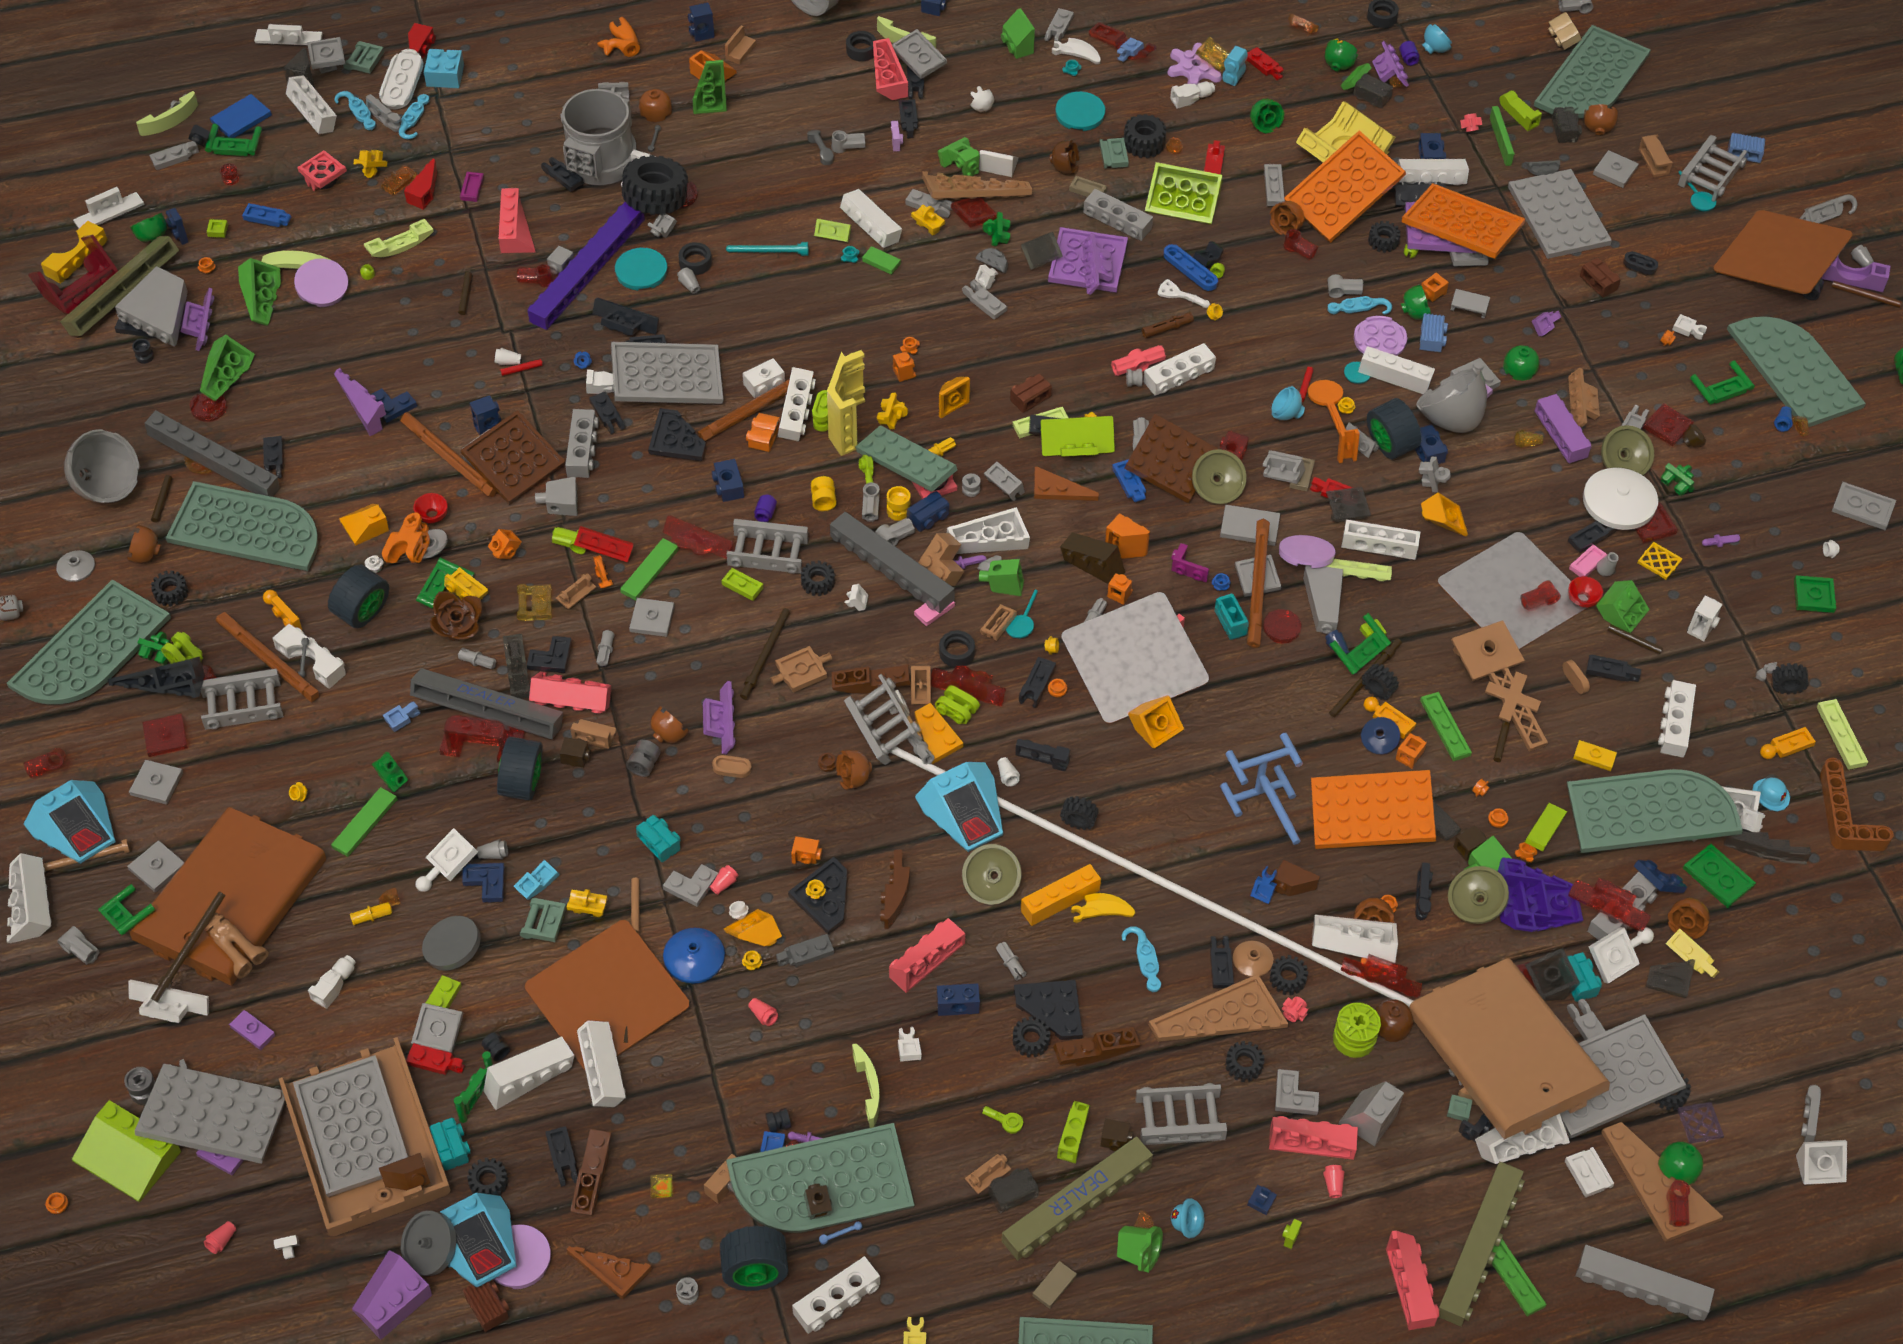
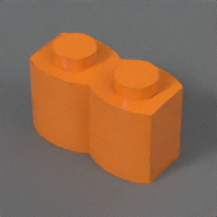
M759 413L757 417H754L751 431L748 430L746 435L748 447L770 452L779 432L780 417Z

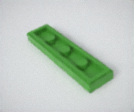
M1492 106L1489 119L1505 166H1510L1513 162L1514 151L1498 106Z
M663 538L621 587V593L637 600L679 550L678 545Z
M1436 692L1422 696L1420 701L1451 759L1456 761L1470 757L1472 752L1440 693Z
M380 787L331 844L332 848L349 857L397 801L396 795Z
M1502 1239L1499 1247L1494 1245L1492 1252L1496 1253L1492 1265L1526 1316H1529L1545 1308L1547 1304Z

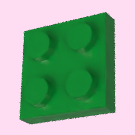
M1795 576L1796 610L1835 612L1836 601L1833 578Z

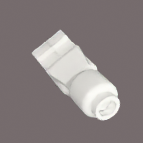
M1207 81L1197 85L1184 84L1179 87L1176 85L1171 89L1170 99L1177 109L1190 106L1199 98L1210 96L1215 92V86L1212 82L1209 83Z
M587 370L586 393L614 392L613 374L605 371L594 372V370Z
M348 955L340 958L334 964L332 970L330 969L320 977L316 986L312 985L309 988L308 993L311 1000L327 1009L336 997L339 996L344 983L343 980L347 979L354 971L355 960Z

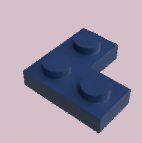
M173 208L165 211L167 216L165 220L168 228L173 229L172 234L176 240L179 239L182 245L189 243L182 218L177 210Z
M382 388L370 394L376 397V402L382 401L384 403L386 415L381 418L386 423L417 407L416 401L407 391L393 399Z
M1637 860L1634 865L1659 891L1684 893L1687 889L1680 876L1674 873L1665 874L1657 869V864L1651 860Z
M504 863L466 864L463 867V886L482 885L483 903L503 902Z

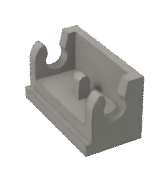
M1456 289L1451 310L1454 311L1455 307L1481 313V318H1485L1490 297Z
M1269 450L1263 462V466L1266 467L1263 473L1264 477L1297 484L1305 471L1303 457Z
M998 462L994 463L984 473L987 480L996 484L1013 501L1016 499V493L1020 495L1025 493L1023 483Z

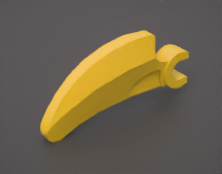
M1105 893L1085 895V906H1073L1071 908V913L1078 912L1080 914L1073 918L1075 923H1079L1085 918L1119 915L1133 917L1135 915V910L1126 901Z

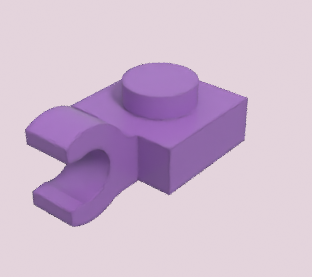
M1553 311L1550 313L1543 312L1533 319L1532 323L1538 336H1543L1555 328L1553 322L1560 319L1561 315L1559 311L1555 313Z

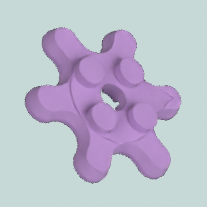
M1196 43L1192 51L1187 50L1183 52L1179 49H1173L1170 53L1171 59L1178 62L1177 65H1173L1168 69L1167 73L1170 77L1185 76L1188 78L1187 84L1195 85L1200 83L1202 79H1209L1216 83L1222 80L1221 73L1215 70L1214 67L1224 63L1223 56L1221 54L1210 55L1208 52H1204L1203 44Z

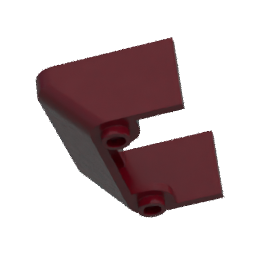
M93 234L81 237L91 252L83 261L88 273L62 291L56 284L48 283L40 271L28 274L43 297L64 314H69L118 272V269Z

